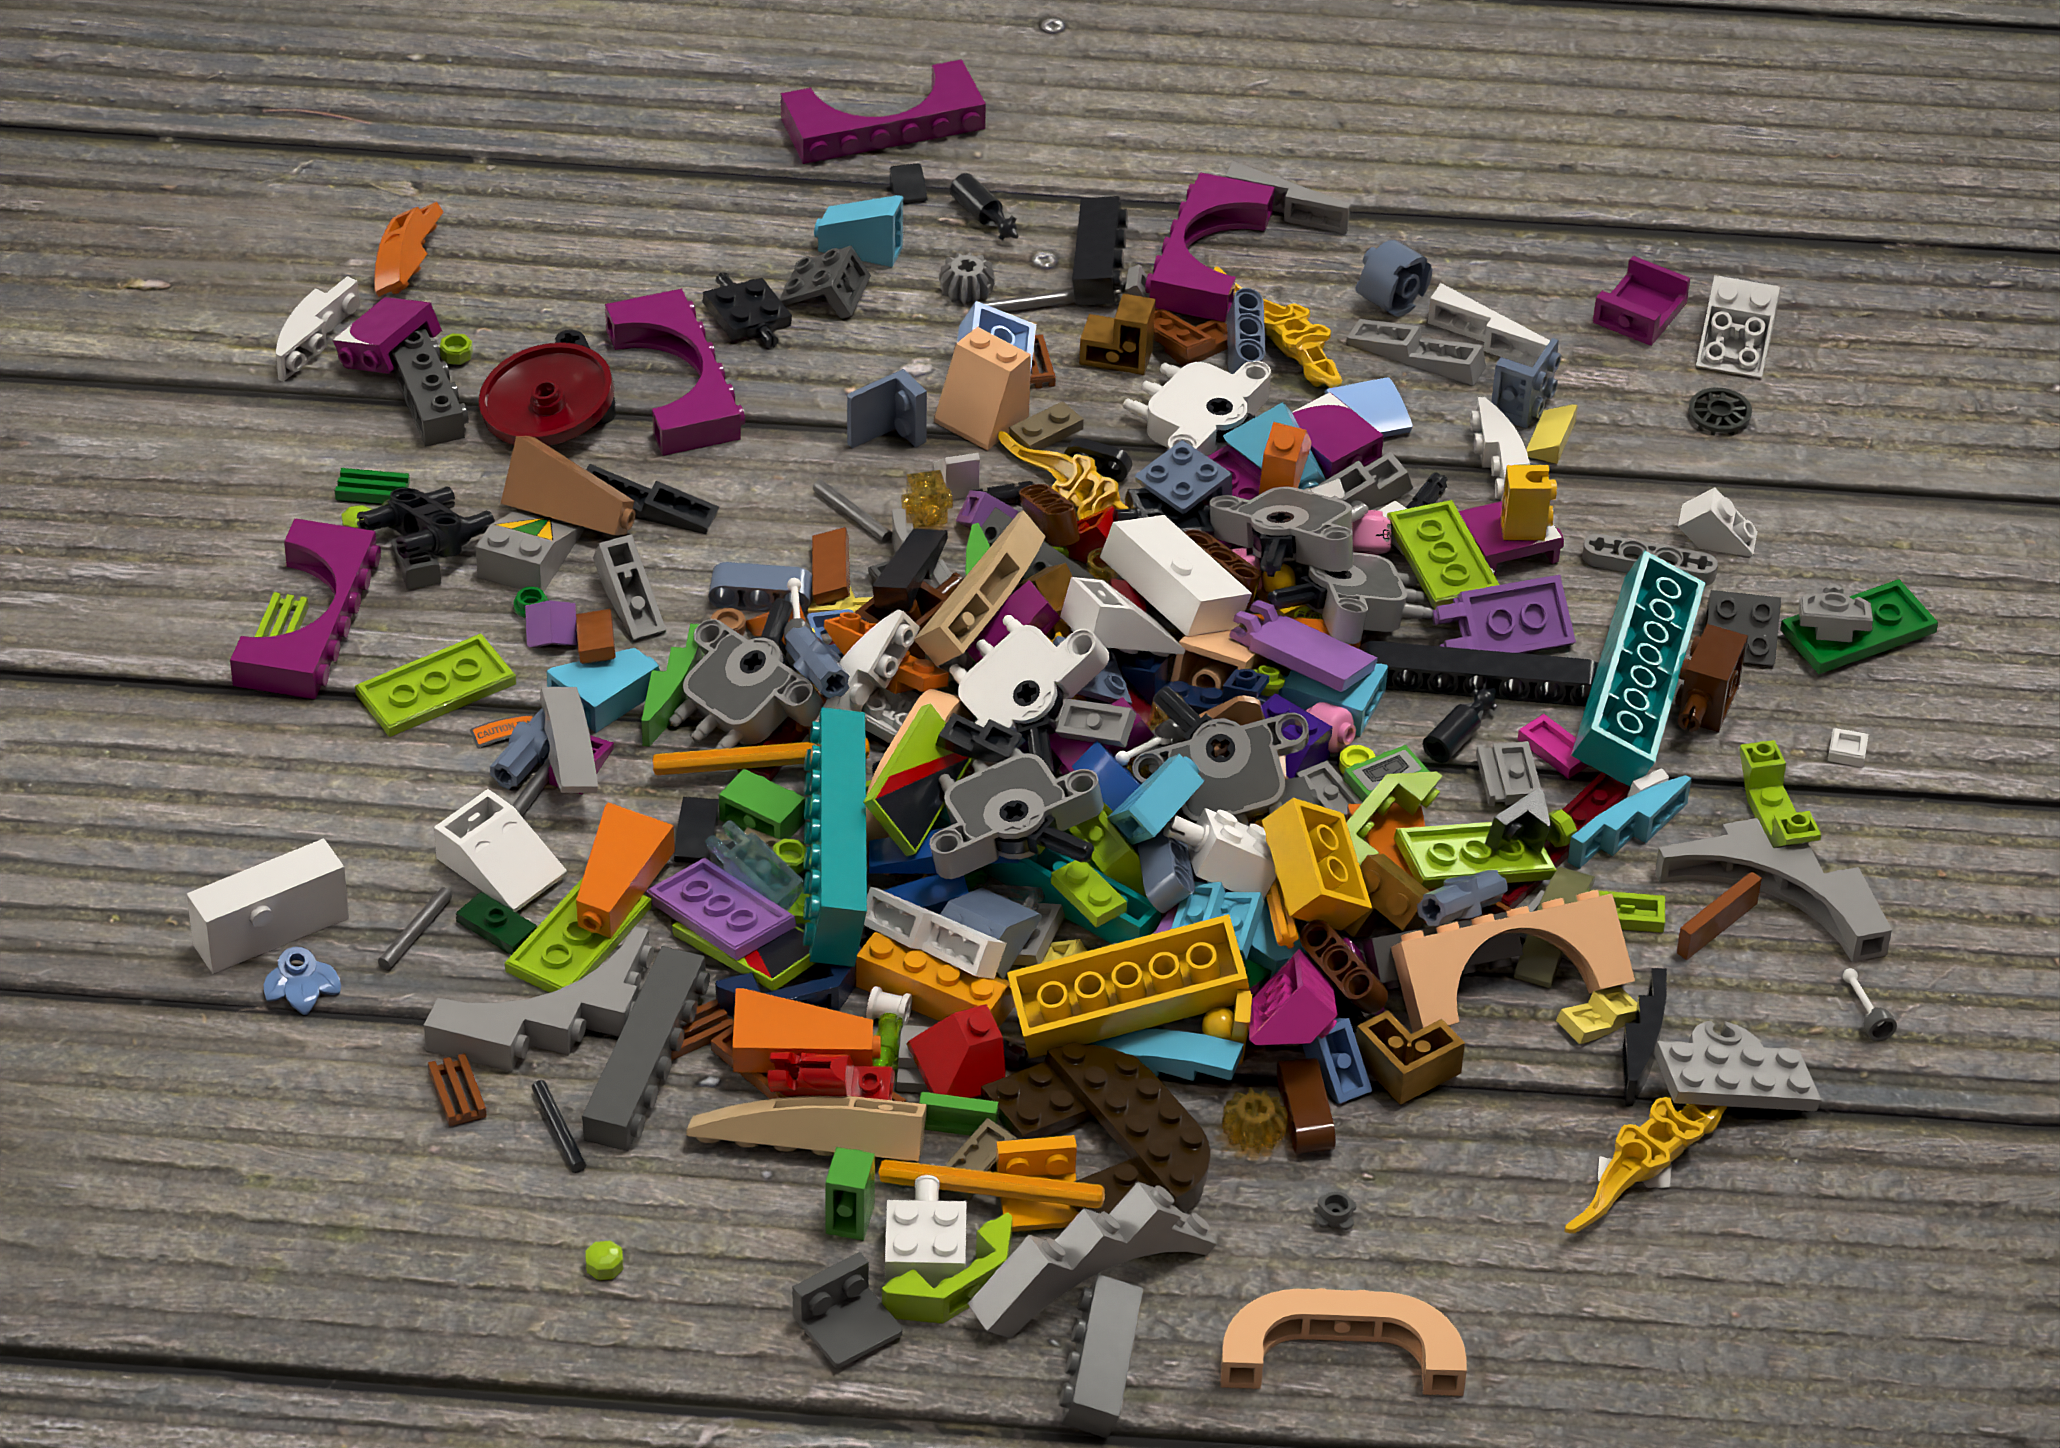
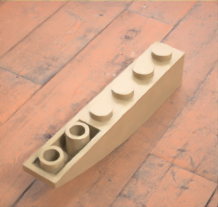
M1024 510L1016 515L914 638L915 642L936 666L965 652L1015 589L1038 553L1046 536Z
M810 1095L773 1098L732 1105L695 1115L687 1127L686 1136L697 1137L698 1141L704 1143H716L720 1140L735 1141V1144L741 1147H755L758 1144L773 1145L776 1150L786 1152L794 1151L797 1148L810 1149L814 1154L822 1156L834 1155L836 1147L857 1149L863 1152L874 1153L875 1157L912 1163L913 1161H919L923 1151L927 1104L854 1096Z

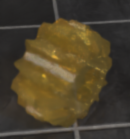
M1250 1087L1247 1095L1235 1092L1232 1100L1226 1101V1105L1223 1108L1221 1126L1223 1133L1229 1139L1230 1145L1240 1144L1242 1152L1248 1148H1254L1259 1154L1263 1146L1273 1150L1277 1141L1283 1140V1136L1286 1134L1288 1115L1286 1108L1282 1107L1280 1097L1269 1098L1267 1089L1259 1094L1255 1093Z

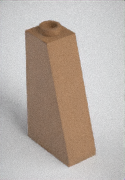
M516 436L500 504L615 536L627 535V531L632 528L635 520L634 500L538 439L531 436Z

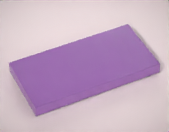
M706 858L699 860L646 890L647 897L652 899V905L735 960H739L796 927L794 915Z

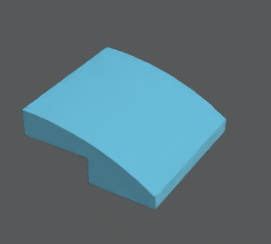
M1194 882L1195 892L1179 903L1171 929L1229 914L1242 960H1247L1265 903L1261 892H1225L1222 882Z

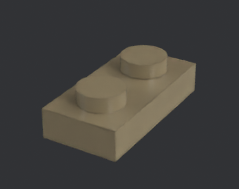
M1062 401L1009 427V435L1026 448L1042 450L1083 430L1084 419Z

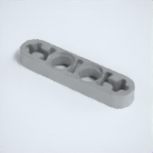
M1592 534L1584 540L1582 558L1585 563L1593 567L1628 573L1637 560L1626 558L1624 555L1635 554L1640 556L1646 550L1662 560L1674 562L1675 567L1706 583L1705 586L1710 585L1716 579L1718 561L1714 556L1705 552L1605 534Z

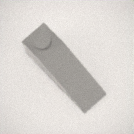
M632 534L599 543L593 560L603 588L631 640L636 641L666 632V627Z

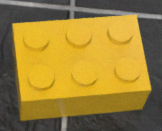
M1292 798L1262 820L1266 842L1275 864V873L1280 881L1285 898L1284 904L1291 917L1308 922L1317 919L1324 920L1333 929L1341 931L1372 909L1344 813Z

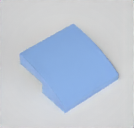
M1389 377L1325 390V395L1331 392L1381 432L1384 437L1411 432L1413 427L1411 419L1397 388Z

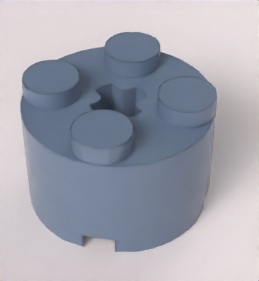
M1389 240L1381 244L1377 249L1371 247L1367 250L1363 257V264L1365 266L1355 290L1363 298L1397 317L1403 316L1416 306L1412 303L1416 296L1420 295L1423 297L1426 293L1432 277V265L1426 261L1428 260L1426 257L1397 240Z

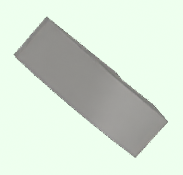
M1392 452L1387 453L1366 467L1360 461H1357L1319 484L1320 486L1340 479L1345 493V497L1340 500L1349 504L1359 500L1370 509L1390 502L1413 489L1407 470Z

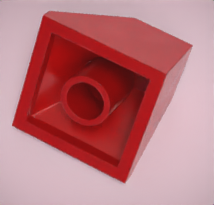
M987 1004L955 1012L913 1037L906 1044L930 1093L978 1099L980 1098L981 1086L1006 1077L1003 1036Z

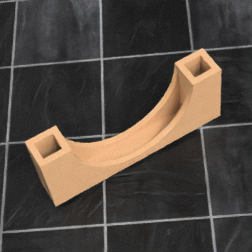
M1593 890L1576 895L1577 901L1568 904L1564 903L1563 898L1541 903L1542 910L1530 912L1529 907L1524 906L1506 911L1507 918L1495 920L1494 915L1489 914L1471 919L1472 926L1459 928L1458 922L1436 927L1437 934L1424 936L1423 930L1401 935L1402 942L1392 946L1391 950L1412 1032L1414 1033L1440 1019H1443L1449 1027L1459 1023L1457 990L1462 971L1470 956L1482 943L1491 937L1501 934H1528L1546 940L1556 946L1576 966L1586 984L1588 994L1611 987H1622L1634 982L1635 978L1613 894L1599 896L1598 890Z

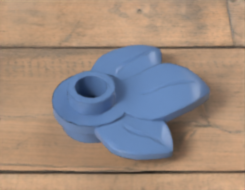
M291 947L282 952L278 959V967L270 972L264 981V994L268 1002L286 997L291 1006L303 1015L310 1013L316 1004L319 992L328 995H338L341 991V983L336 971L330 965L316 961L314 955L303 947ZM298 960L302 961L304 964L299 967H295L291 965L290 962Z

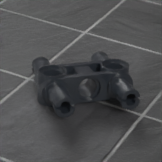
M448 486L429 493H423L413 488H399L390 493V499L385 500L381 507L359 512L357 514V519H359L357 525L359 529L372 531L389 527L402 534L403 536L398 537L396 543L401 545L396 547L398 554L403 559L427 551L440 557L456 556L462 552V546L466 545L471 538L484 534L490 524L495 522V519L488 510L469 517L460 516L450 510V508L455 506V502L450 501L455 499V495Z

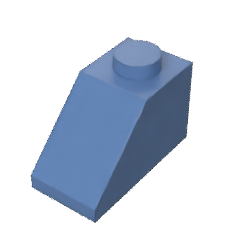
M1334 1018L1337 1023L1329 1034L1322 1039L1317 1036L1311 1043L1302 1044L1306 1059H1318L1325 1089L1336 1104L1372 1091L1349 1018Z

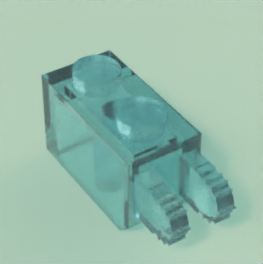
M731 820L727 821L722 827L725 834L736 844L733 849L730 850L714 835L705 841L712 853L724 863V871L783 909L787 910L792 906L802 893L803 879L756 834L751 832L746 835Z

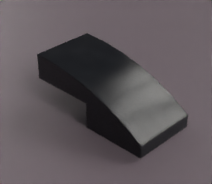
M953 713L938 735L936 746L972 759L1002 762L1011 756L1020 742L1022 734L991 719L982 727Z
M683 796L675 841V862L696 863L703 858L712 862L708 845L717 834L719 799Z

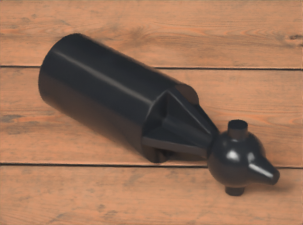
M963 173L953 180L950 185V195L981 224L998 227L1000 234L998 238L1002 241L1005 238L1017 239L1019 237L1015 223L1017 218L1011 216L1010 219H1005L1002 203L970 173Z
M1474 689L1471 693L1474 696V702L1455 706L1424 738L1422 745L1425 753L1438 763L1447 762L1480 728L1483 711L1489 709L1496 710L1498 707L1495 704L1496 689H1482L1479 691Z

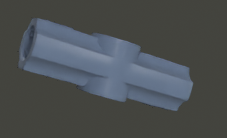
M807 626L802 628L793 627L785 636L787 640L785 649L796 661L793 666L828 699L835 696L842 697L850 688L848 685L850 676L840 665V656Z
M543 708L539 710L529 723L520 722L516 725L510 736L508 747L490 766V775L495 778L498 785L507 789L517 786L537 763L543 765L549 757L550 744L544 730L546 716Z
M1484 870L1472 876L1446 879L1443 881L1444 887L1423 895V899L1417 904L1418 915L1427 922L1428 926H1439L1452 920L1480 916L1482 908L1501 901L1503 894L1508 891L1506 879L1501 877L1497 870Z

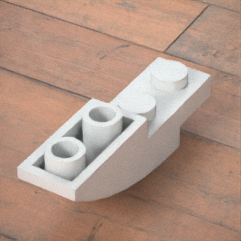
M347 276L327 293L315 288L294 309L283 326L277 342L276 362L278 380L284 382L316 355L320 354L327 347L326 334L360 307L358 281Z
M1478 397L1476 411H1471L1470 414L1471 431L1477 432L1474 434L1475 454H1480L1482 468L1491 467L1492 476L1498 477L1495 480V497L1502 501L1506 466L1530 465L1523 441L1509 419L1488 399Z
M897 609L871 628L839 662L850 676L848 679L849 690L842 697L835 696L830 699L820 693L827 699L823 707L860 712L869 699L874 686L883 689L887 688L909 647L913 644L920 627L904 611ZM820 713L815 720L816 722H819Z

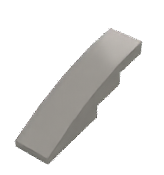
M541 687L540 702L546 716L544 730L550 744L549 761L560 792L597 793L598 783L594 755L577 687Z

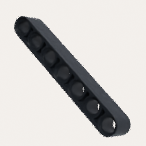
M1368 641L1359 647L1360 650L1377 657L1376 664L1388 666L1386 690L1474 697L1471 695L1474 689L1479 691L1495 688V699L1586 707L1599 664L1594 660L1383 641Z

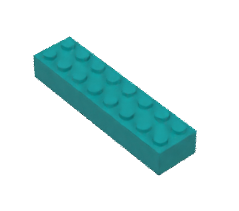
M1646 550L1642 552L1624 578L1571 756L1630 787L1633 781L1647 774L1656 761L1680 670L1706 584L1704 581Z
M821 707L819 722L812 721L810 743H814V745H812L811 749L806 750L804 770L810 771V773H806L804 795H810V797H806L804 819L810 820V822H806L804 831V844H810V847H806L804 855V869H810V872L805 874L804 894H808L810 897L805 899L803 919L810 920V923L805 924L803 945L810 946V962L855 967L867 913L866 806L863 803L866 798L865 712Z

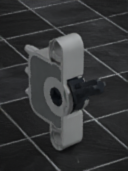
M1294 487L1272 488L1251 500L1230 495L1217 496L1211 499L1209 503L1210 523L1215 531L1213 537L1243 547H1253V553L1262 559L1260 570L1267 572L1268 577H1274L1276 571L1281 570L1283 561L1295 559L1296 562L1332 572L1351 569L1354 564L1352 523L1368 513L1366 504L1362 503L1352 507L1337 496L1328 497L1313 493L1309 488L1302 490Z
M1353 552V567L1341 572L1327 571L1303 564L1302 572L1304 576L1300 577L1299 585L1275 589L1267 596L1270 604L1274 605L1276 610L1306 604L1310 609L1322 614L1323 621L1331 637L1347 644L1359 643L1363 630L1392 632L1400 628L1402 618L1430 619L1433 614L1431 608L1423 607L1422 605L1405 604L1422 603L1425 600L1424 592L1405 588L1417 585L1418 580L1416 576L1398 573L1391 561L1378 555Z
M777 598L772 603L762 635L751 636L750 640L717 619L705 620L697 626L693 635L694 640L705 656L684 679L683 688L688 698L669 718V723L673 727H678L682 722H685L697 709L705 719L696 727V730L691 734V738L696 743H699L718 727L727 734L715 749L734 748L739 742L745 745H754L762 742L788 716L800 725L811 726L812 721L816 720L821 707L825 703L811 682L795 672L786 658L787 650L782 638L785 625L788 623L793 609L792 603L785 601L783 598Z
M1168 686L1163 687L1156 693L1153 702L1185 732L1183 735L1184 741L1138 755L1134 760L1132 768L1134 777L1141 784L1146 780L1139 774L1144 765L1154 764L1160 767L1168 758L1180 754L1182 757L1190 758L1200 770L1198 775L1204 780L1201 786L1181 807L1182 814L1186 820L1196 824L1204 808L1216 813L1218 810L1226 811L1233 815L1237 822L1249 826L1247 818L1268 812L1271 814L1282 806L1286 795V786L1279 757L1298 752L1307 745L1309 729L1308 723L1302 715L1294 712L1285 713L1240 726L1238 723L1225 718L1212 719L1207 713L1200 717ZM1289 725H1297L1302 729L1303 733L1298 739L1289 740L1282 735L1284 728ZM1217 746L1223 749L1227 746L1228 756L1225 758L1219 755L1215 758L1214 748Z
M1016 747L1008 759L990 767L984 764L982 760H975L972 764L975 773L956 782L948 774L940 776L939 782L945 793L944 800L951 826L936 832L930 838L929 844L936 872L940 877L945 879L958 878L997 861L999 856L1007 859H1024L1035 854L1040 855L1045 848L1078 862L1086 863L1091 860L1094 851L1092 843L1063 831L1097 816L1103 810L1104 803L1099 780L1095 772L1088 769H1079L1056 779L1044 760L1034 754L1022 753Z

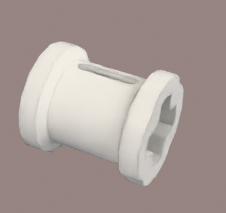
M874 986L868 1000L866 1017L873 1021L875 1018L897 1022L899 1027H903V1025L908 1023L913 1001L912 994L905 993L904 996L882 992L880 987Z

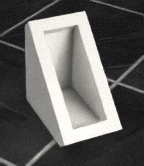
M979 453L945 457L933 462L945 501L967 498L970 490L979 489Z

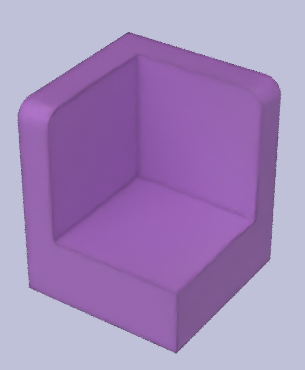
M970 490L956 518V522L968 528H971L972 524L979 523L982 527L995 507L1012 519L1016 517L1018 511L986 492Z
M549 600L525 606L528 647L536 648L550 644L573 646L577 644L575 603Z

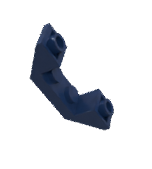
M1138 650V653L1131 654L1121 666V673L1154 710L1161 712L1163 711L1153 702V698L1165 686L1170 687L1199 715L1237 696L1245 695L1257 699L1269 683V675L1259 674L1251 669H1235L1224 683L1223 692L1218 688L1191 686L1183 681L1170 682L1168 681V656H1158L1150 651Z
M824 963L823 979L777 989L765 994L840 1011L856 987V963L855 967ZM752 972L715 981L716 999L720 1004V1009H725L728 1016L734 1018L736 988L760 992Z

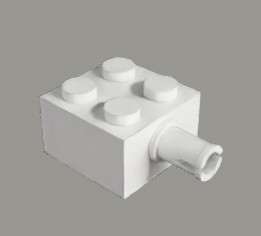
M1204 808L1196 824L1175 814L1170 819L1172 824L1168 822L1165 825L1164 836L1171 837L1188 845L1190 862L1197 877L1209 882H1222L1224 888L1233 892H1261L1263 899L1265 898L1277 876L1263 827L1256 824L1247 826L1237 822V819L1226 811L1218 810L1216 813Z
M922 1175L915 1180V1200H887L885 1285L892 1278L902 1276L915 1269L932 1288H935L943 1279L953 1277L965 1270L966 1201H939L940 1181L932 1175Z

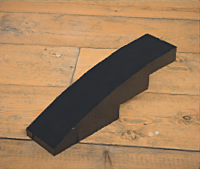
M1667 968L1651 969L1648 996H1638L1635 1023H1625L1621 1047L1625 1106L1634 1105L1648 1080L1655 1060L1653 1052L1657 1041L1660 1040L1667 999Z

